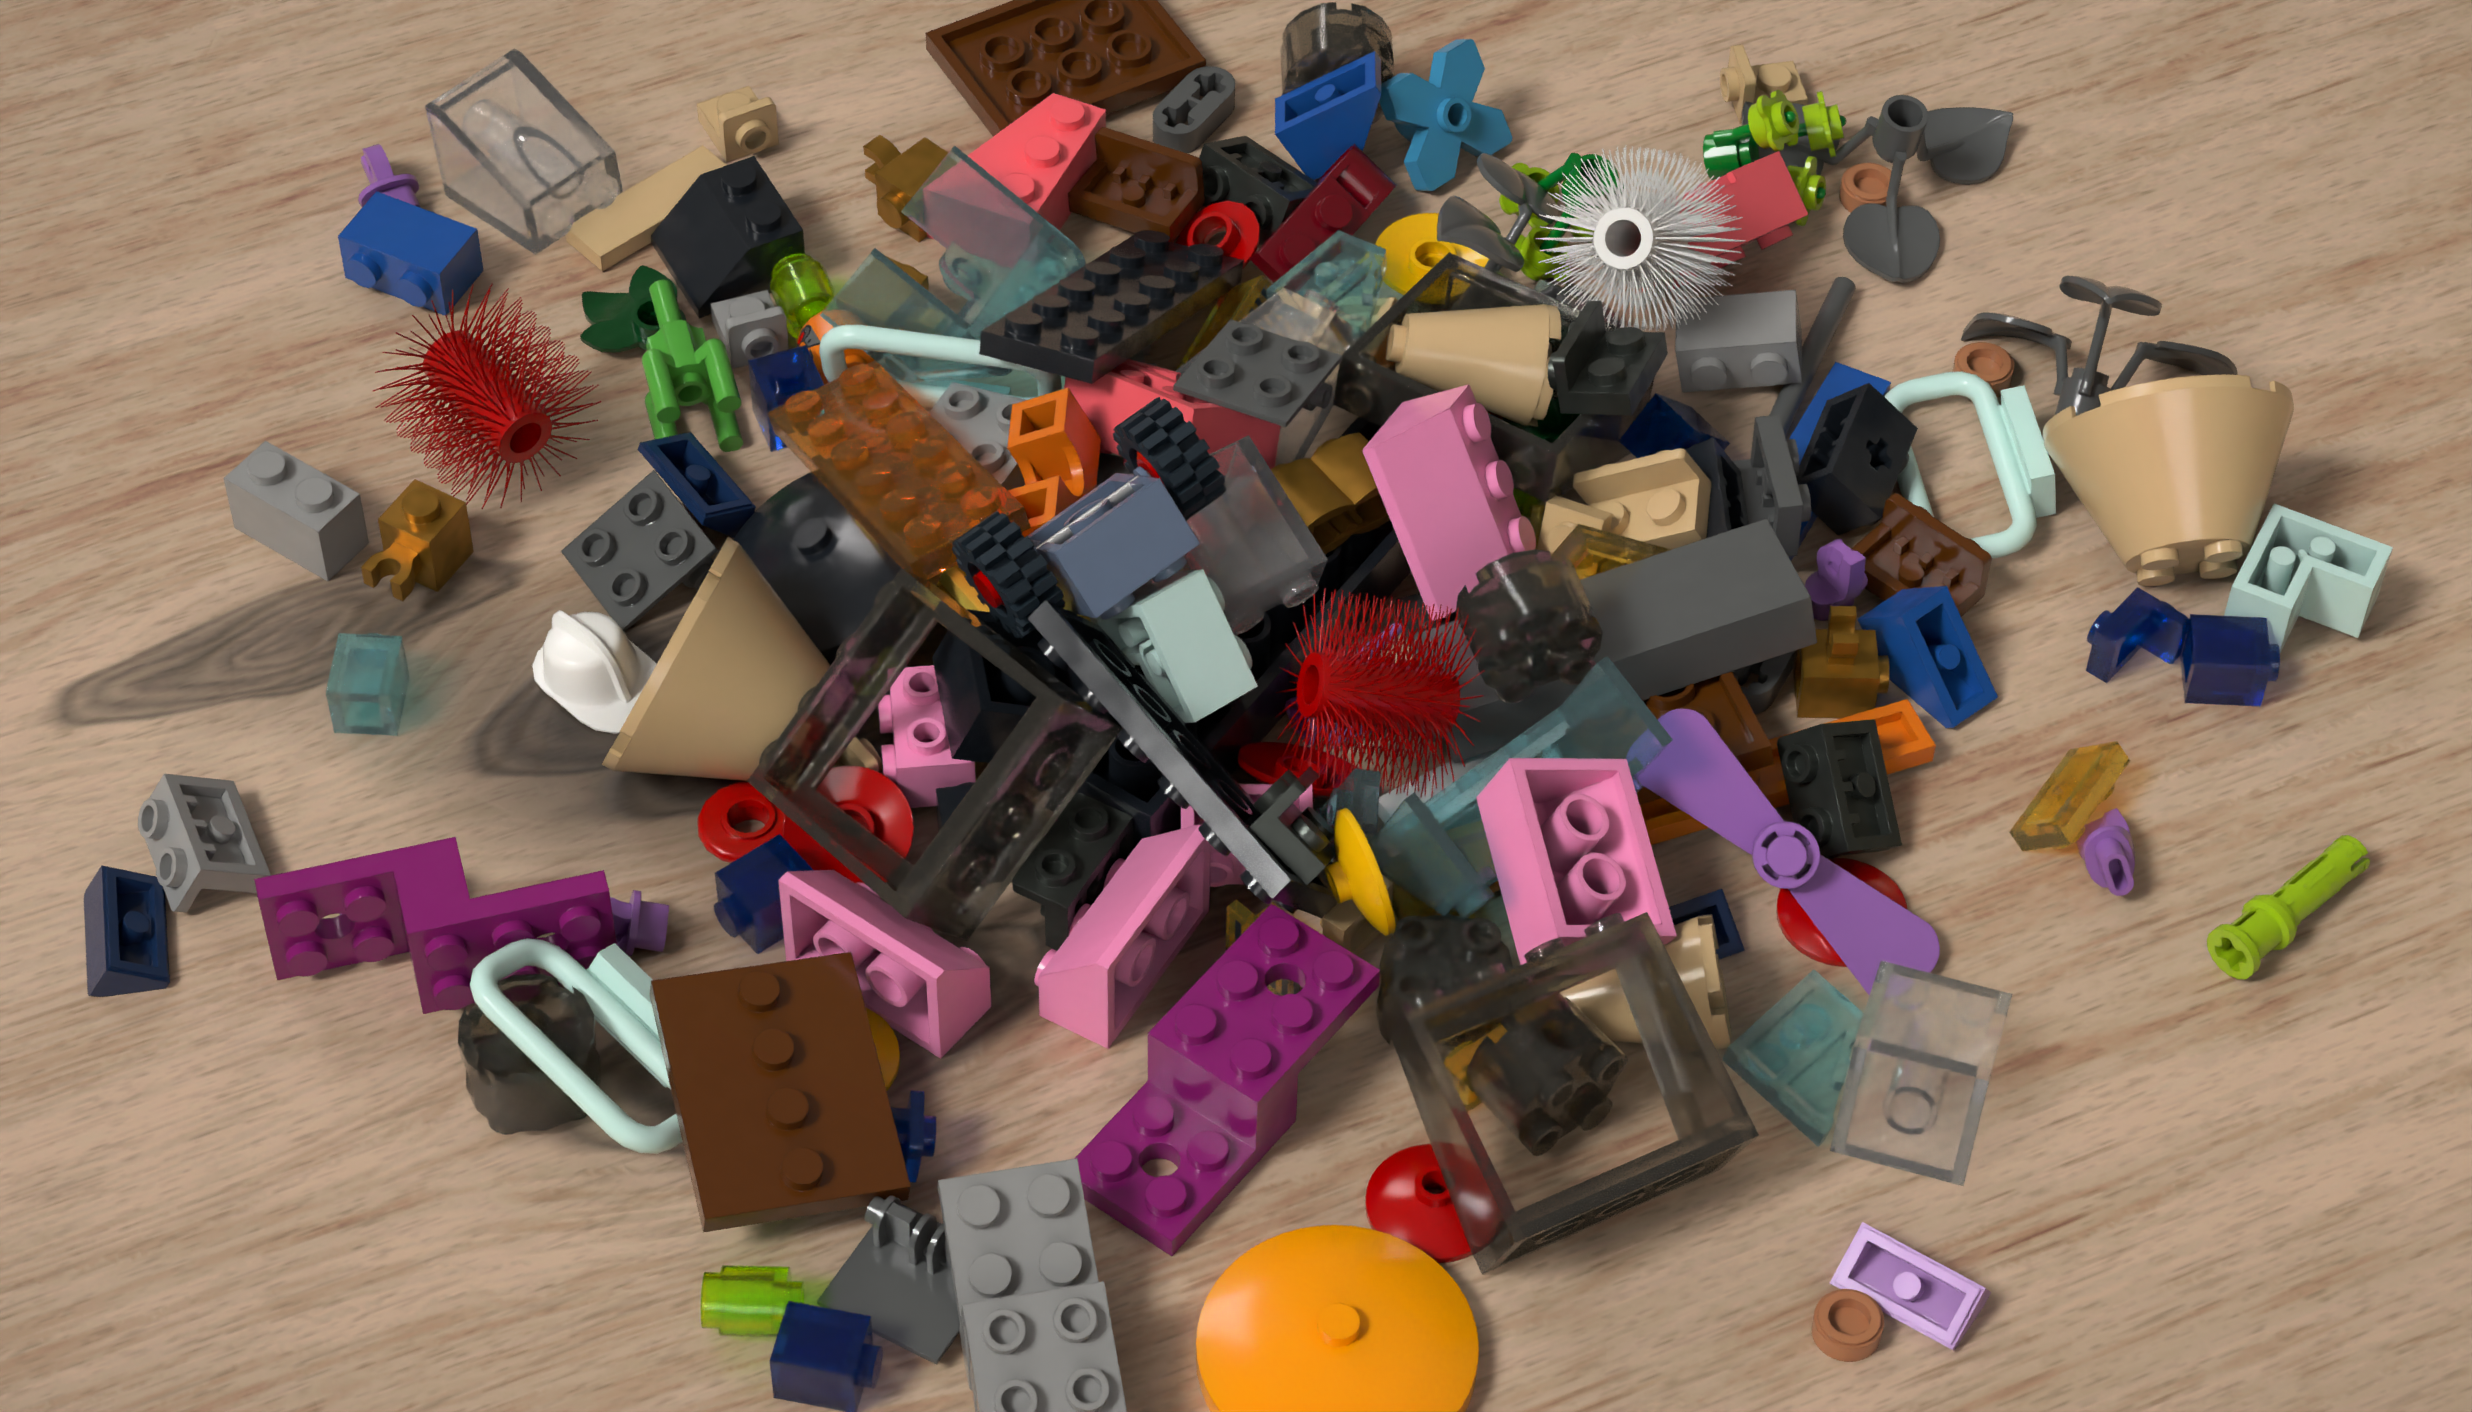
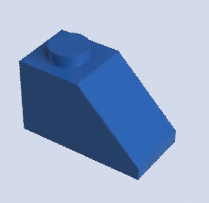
M1375 51L1275 98V135L1304 174L1312 180L1323 176L1334 162L1353 144H1356L1363 151L1381 97V59Z
M1947 586L1902 589L1858 618L1862 630H1876L1878 656H1888L1889 680L1945 728H1954L1998 698Z

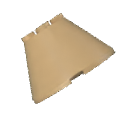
M2226 374L2177 377L2127 386L2099 394L2101 407L2076 416L2075 407L2069 406L2054 415L2043 428L2044 446L2126 569L2136 573L2138 585L2148 587L2164 585L2174 581L2175 574L2200 572V577L2203 579L2224 578L2238 572L2236 561L2249 553L2255 539L2294 412L2292 393L2287 386L2277 381L2269 382L2270 391L2251 388L2250 376Z
M727 537L623 724L619 735L602 763L603 766L612 771L770 783L775 776L785 781H788L808 741V738L800 734L807 720L817 725L820 724L837 693L836 689L839 683L830 678L833 671L831 665L738 542Z

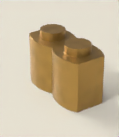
M1352 433L1338 439H1329L1317 448L1311 458L1279 464L1272 468L1259 483L1257 514L1301 560H1311L1323 556L1340 546L1351 535L1369 532L1390 520L1362 451L1369 441L1361 433Z

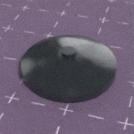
M864 457L844 460L821 467L791 482L760 506L745 522L733 540L742 546L831 667L855 659L874 649L898 632L921 609L934 591L946 567L951 547L952 528L946 506L930 482L920 472L896 460Z

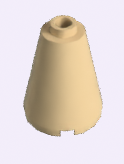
M1539 304L1406 314L1402 325L1392 324L1390 328L1386 359L1387 361L1395 362L1397 375L1439 392L1470 384L1476 402L1482 404L1486 411L1523 426L1538 427L1537 420H1544L1554 390L1550 387L1548 381V363L1552 354V345L1549 343V338L1561 340L1560 312L1557 306Z
M1712 914L1697 916L1674 925L1677 936L1668 944L1585 974L1556 975L1557 985L1545 987L1551 1026L1563 1025L1567 1038L1706 1049L1732 1048L1725 983L1719 957L1716 954V949H1719Z

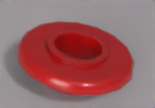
M1232 201L1219 202L1197 212L1182 230L1176 243L1186 246L1207 244L1214 235L1226 231L1223 240L1216 246L1223 249L1225 256L1244 260V269L1259 246L1260 225L1255 213L1243 203Z
M756 781L736 782L721 788L705 801L697 818L698 837L708 852L725 862L738 865L762 864L779 857L786 851L783 840V820L791 797L775 785ZM745 820H757L765 824L764 827L755 832L744 833L733 829L737 823Z

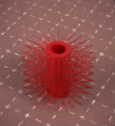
M493 283L467 328L473 284L460 330L455 331L452 289V312L449 302L452 327L447 315H445L451 332L446 334L443 330L433 300L431 301L442 334L430 315L429 317L441 337L436 340L414 315L412 316L435 342L431 345L410 331L430 347L396 332V334L427 348L428 351L424 354L410 348L422 355L397 349L396 351L403 353L383 352L421 357L424 360L420 364L376 371L375 373L391 370H420L375 389L373 392L379 389L409 385L377 406L379 407L411 386L420 385L380 407L402 403L386 418L388 419L403 404L411 402L387 420L386 423L412 403L418 401L415 406L389 423L409 412L408 415L397 420L402 422L396 429L399 432L411 419H415L397 435L399 436L420 418L419 422L402 434L400 438L416 426L415 430L403 437L405 438L413 433V435L408 437H412L411 440L414 438L410 443L411 445L421 435L410 447L411 449L424 435L428 434L411 450L413 451L430 436L427 442L413 452L415 453L429 442L428 446L417 452L418 454L422 450L427 449L422 453L426 452L425 455L427 454L428 456L435 450L424 462L425 464L436 451L441 450L425 467L444 451L443 455L431 464L433 465L442 458L439 463L431 467L432 469L441 464L436 467V469L439 468L438 470H440L437 475L448 466L438 479L453 463L459 461L439 480L440 482L457 467V470L444 480L446 481L456 473L455 477L445 483L447 484L455 479L452 484L454 485L458 477L464 473L451 490L455 488L467 471L476 465L472 472L451 494L474 472L473 478L457 493L471 482L470 492L479 474L485 470L466 500H468L492 464L490 474L469 499L470 501L490 477L483 507L507 466L504 496L500 507L502 508L515 463H520L522 502V481L525 489L523 466L528 476L524 464L525 460L529 459L540 490L542 491L532 458L543 476L544 474L534 455L538 453L559 476L561 475L540 453L542 448L557 458L559 457L545 446L577 459L548 445L547 441L552 439L563 444L553 438L573 442L577 441L570 439L590 440L551 435V432L554 429L598 421L556 422L601 401L594 404L589 403L567 407L594 389L592 388L565 406L554 408L593 387L594 385L588 388L585 386L580 389H574L591 372L570 390L565 389L589 370L557 392L562 385L583 372L578 370L572 373L578 366L577 364L571 372L567 373L574 366L573 364L565 373L560 374L577 356L556 374L557 370L571 359L569 358L561 364L563 360L569 357H565L563 350L556 358H553L565 344L551 358L546 359L563 341L547 356H545L547 351L560 342L559 340L547 349L548 346L557 341L555 340L550 343L551 341L548 339L545 343V340L548 338L547 336L542 343L538 344L551 329L536 344H531L549 327L533 341H531L532 337L546 326L532 335L533 332L542 326L535 329L536 327L534 326L537 322L534 323L533 321L527 329H524L531 322L530 320L519 332L515 333L534 314L531 311L518 320V318L527 313L519 314L522 309L521 305L504 326L498 329L499 325L521 303L520 301L501 320V316L516 303L514 302L502 313L505 306L504 299L507 296L505 293L508 289L484 317ZM505 295V297L503 298V300L501 301L493 315L490 317V319L482 329L484 320L488 317V315L491 313L494 307ZM483 302H484V305H483L482 310H481V312H480V314H479V317H478L477 322H476V324H475V326H474V329H473L472 333L470 334V333H469V330H470V328H471V326H472V324H473V322H474V320H475V318H476V316H477V314H478V312H479V310H480V308H481V306H482V304H483ZM502 304V306H501L499 312L497 313V315H496L494 321H493L491 324H489L490 321H491V319L493 318V316L495 315V313H496L497 310L499 309L500 305ZM518 311L514 319L510 321L514 314ZM530 313H532L525 321H523V322L517 327V324H518L521 320H523L526 316H528ZM507 325H509L508 328H507L503 333L500 334V332L504 329V327H506ZM489 328L485 337L481 339V335ZM510 330L508 336L504 337L507 331ZM519 336H521L516 342H514V343L512 344V342H513L514 339H516V338H518ZM490 337L488 343L483 345L486 339ZM524 339L518 347L514 348L519 341ZM535 351L531 356L527 358V355L529 353ZM538 353L536 358L533 361L529 362L531 358ZM550 365L545 371L541 372L544 367ZM553 368L547 376L543 377L548 370ZM423 372L425 373L424 376L392 385L394 383L405 380ZM579 372V373L576 374L575 376H573V377H571L570 379H568L569 376H571V375H573V374ZM564 380L559 386L552 389L558 382ZM425 385H430L429 388L418 392ZM436 388L434 392L428 393L431 389ZM581 389H584V390H582V391H580V392H578V393H576V394H574V395H572V396L566 398L565 400L561 401L565 396L570 395V394H572V393H574V392H577V391H579V390H581ZM415 391L411 396H408V397L403 398V399H401V400H399V401H396V402H394V403H391V402H393V401H395V400H397V399H399V398H401V397H403V396H405V395H407V394H409V393ZM566 393V394L563 395V396H560V397H558V398H555V397L558 396V395H561V394ZM418 394H421V395L418 396V397H415V398L410 399V398L413 397V396H416V395H418ZM548 399L545 403L540 404L542 400ZM558 400L551 407L545 408L548 403ZM420 404H422L419 409L413 411V410L415 409V407H417V406H419ZM584 407V408H582V409H579V410H577V411H574V412H572V413H569V414H567V415H564V416L559 417V418H557V419H554V420H552V421H551V419H550V417H552V416H556V415H559V414H562V413H565V412H568V411H572V410H575V409ZM425 408L424 411L418 413L419 410ZM431 416V418L426 423H424L426 418ZM408 419V421L399 429L403 422ZM435 419L431 425L427 426L429 422ZM445 431L444 434H443L440 438L437 439V437L439 436V434H440L441 432ZM448 435V437L444 441L440 442V440L443 437ZM455 447H458L457 450L450 455ZM490 449L489 453L484 457L486 450ZM462 450V452L458 456L453 458V456L457 452ZM493 455V459L484 467L489 456ZM470 457L468 461L463 465L465 459ZM472 460H474L472 464L464 470L466 465L470 463ZM503 460H505L506 463H505V465L503 466V468H502V470H501V472H500V474H499V476H498V478H497V480H496L494 486L492 487V489H491V491H490V488H491V486H492V484H493V481H494V479H495V477H496V474H497V472H498V470H499V467H500V465H501V462H502ZM483 463L481 469H480L479 472L477 473V471H478V469H479V466Z
M1324 588L1323 608L1322 601H1320L1322 619L1321 629L1318 626L1320 631V640L1318 641L1314 594V623L1310 615L1314 629V650L1311 647L1305 607L1303 605L1309 646L1303 634L1301 635L1310 654L1307 656L1296 625L1293 622L1306 659L1302 663L1285 643L1300 664V673L1296 675L1279 667L1298 677V682L1289 681L1290 683H1296L1297 688L1276 693L1297 690V700L1287 706L1275 718L1295 704H1298L1299 709L1277 740H1279L1299 711L1302 714L1288 729L1289 731L1298 722L1282 759L1301 721L1305 718L1300 737L1292 749L1293 751L1297 745L1290 766L1291 771L1301 737L1307 728L1306 737L1302 741V743L1305 741L1303 754L1297 767L1299 768L1300 765L1298 778L1300 777L1304 754L1311 738L1310 755L1306 762L1309 760V768L1317 744L1318 751L1316 755L1318 754V762L1315 772L1316 770L1317 774L1319 772V779L1320 758L1326 744V761L1322 769L1323 772L1325 768L1322 785H1324L1325 775L1327 783L1329 761L1330 768L1334 762L1330 780L1331 783L1333 778L1334 787L1335 770L1338 776L1337 759L1342 746L1343 754L1340 758L1343 756V764L1338 777L1339 780L1341 775V788L1343 776L1345 782V760L1347 758V761H1349L1347 754L1351 747V763L1346 774L1348 775L1350 770L1347 788L1350 777L1352 787L1353 764L1355 771L1359 764L1354 786H1356L1358 779L1357 790H1359L1361 771L1362 783H1364L1366 777L1364 790L1366 791L1367 779L1370 785V762L1372 761V765H1374L1372 756L1373 753H1376V765L1371 775L1372 778L1375 771L1372 791L1374 783L1375 790H1377V768H1379V773L1381 774L1384 766L1379 789L1383 781L1382 793L1384 792L1386 772L1387 786L1391 778L1390 794L1392 779L1393 788H1395L1394 766L1396 763L1397 768H1399L1397 763L1399 754L1401 760L1400 769L1395 779L1396 781L1399 775L1396 794L1398 793L1399 783L1401 793L1402 769L1404 777H1406L1405 773L1409 768L1403 792H1405L1407 785L1408 796L1409 779L1411 778L1412 787L1415 782L1413 796L1415 798L1417 781L1419 792V767L1421 765L1423 771L1421 761L1424 755L1425 775L1420 796L1422 798L1424 783L1426 796L1427 772L1430 781L1428 764L1432 752L1433 779L1431 799L1433 798L1434 776L1437 789L1436 756L1439 764H1441L1442 795H1444L1443 763L1447 775L1448 772L1443 756L1442 736L1446 741L1453 782L1455 784L1448 743H1450L1455 754H1458L1447 734L1450 732L1465 767L1451 729L1454 725L1457 726L1473 745L1465 731L1456 722L1458 713L1476 721L1480 722V720L1459 711L1460 706L1470 707L1460 705V701L1484 696L1460 698V689L1471 683L1473 679L1485 670L1462 685H1459L1458 681L1482 647L1458 677L1455 675L1471 658L1470 656L1459 666L1477 629H1475L1455 670L1452 671L1456 655L1467 638L1466 635L1460 645L1469 615H1467L1458 645L1456 644L1451 650L1455 633L1461 621L1459 619L1456 627L1458 607L1452 638L1445 653L1446 637L1452 627L1451 625L1446 634L1452 611L1450 609L1448 617V606L1445 632L1440 648L1438 640L1443 632L1438 637V631L1444 615L1443 611L1440 619L1442 604H1440L1438 623L1437 612L1432 622L1435 604H1433L1431 618L1429 607L1427 632V621L1422 629L1427 605L1423 615L1424 603L1422 604L1420 626L1418 615L1420 608H1418L1416 614L1417 601L1414 617L1413 608H1411L1408 619L1410 600L1407 612L1405 603L1403 627V618H1401L1398 624L1403 601L1399 609L1400 599H1398L1397 618L1394 611L1395 628L1390 640L1392 626L1389 629V623L1395 606L1394 604L1391 611L1393 597H1391L1390 610L1387 605L1384 613L1386 597L1384 596L1383 606L1382 599H1380V620L1378 622V614H1376L1373 620L1378 601L1377 598L1375 603L1374 596L1372 616L1371 608H1369L1371 622L1365 637V626L1368 623L1367 621L1365 624V617L1370 603L1369 600L1367 605L1368 593L1365 609L1363 601L1362 623L1359 622L1360 629L1357 635V617L1362 606L1360 605L1359 607L1361 593L1359 594L1358 604L1356 596L1354 618L1353 610L1349 615L1353 598L1352 594L1350 600L1349 592L1348 609L1345 604L1346 619L1341 631L1340 613L1345 600L1344 597L1342 602V590L1341 601L1338 597L1337 620L1335 619V626L1332 630V609L1336 593L1335 589L1334 596L1333 592H1331L1330 614L1329 609H1327L1329 620L1325 635L1324 605L1326 588ZM1387 610V626L1386 629L1385 626H1383L1385 632L1383 638H1381L1383 634L1381 633V623ZM1412 613V629L1410 633L1409 629H1407L1408 638L1406 637V626ZM1352 614L1353 625L1349 632L1348 620ZM1418 616L1419 634L1414 645V635L1418 630L1417 628L1414 632V625ZM1377 618L1378 628L1374 636L1373 624ZM1436 618V634L1434 640L1430 642V631ZM1401 623L1402 634L1398 641L1397 629ZM1329 626H1330V638H1329V641H1328L1327 636H1328V631H1329ZM1425 628L1427 636L1424 644H1422V632ZM1343 635L1345 637L1344 647L1342 643ZM1323 640L1324 645L1321 653V645ZM1457 646L1455 654L1449 663L1450 654ZM1428 648V654L1425 658L1426 649ZM1446 659H1447L1446 667H1445V671H1444V662H1445ZM1313 718L1312 729L1309 731L1311 720ZM1361 725H1362V734L1359 735V733H1360V728H1361ZM1317 731L1316 737H1315V741H1314V745H1313L1314 733ZM1332 731L1331 740L1329 741V734ZM1434 735H1436L1435 746L1433 744ZM1413 740L1415 744L1414 751L1412 750ZM1437 744L1441 753V763L1437 755ZM1334 745L1335 757L1330 764L1329 756ZM1429 746V753L1427 759V748ZM1359 748L1360 759L1355 767L1354 757ZM1367 748V757L1365 759V762L1368 759V766L1363 778L1362 761L1364 753L1366 754L1365 750ZM1392 750V759L1390 763L1392 762V770L1388 780L1387 762L1389 756L1391 757L1390 752ZM1383 752L1384 763L1380 769L1379 759ZM1408 753L1409 764L1405 770L1404 761ZM1414 759L1415 761L1417 760V771L1412 783L1411 766Z

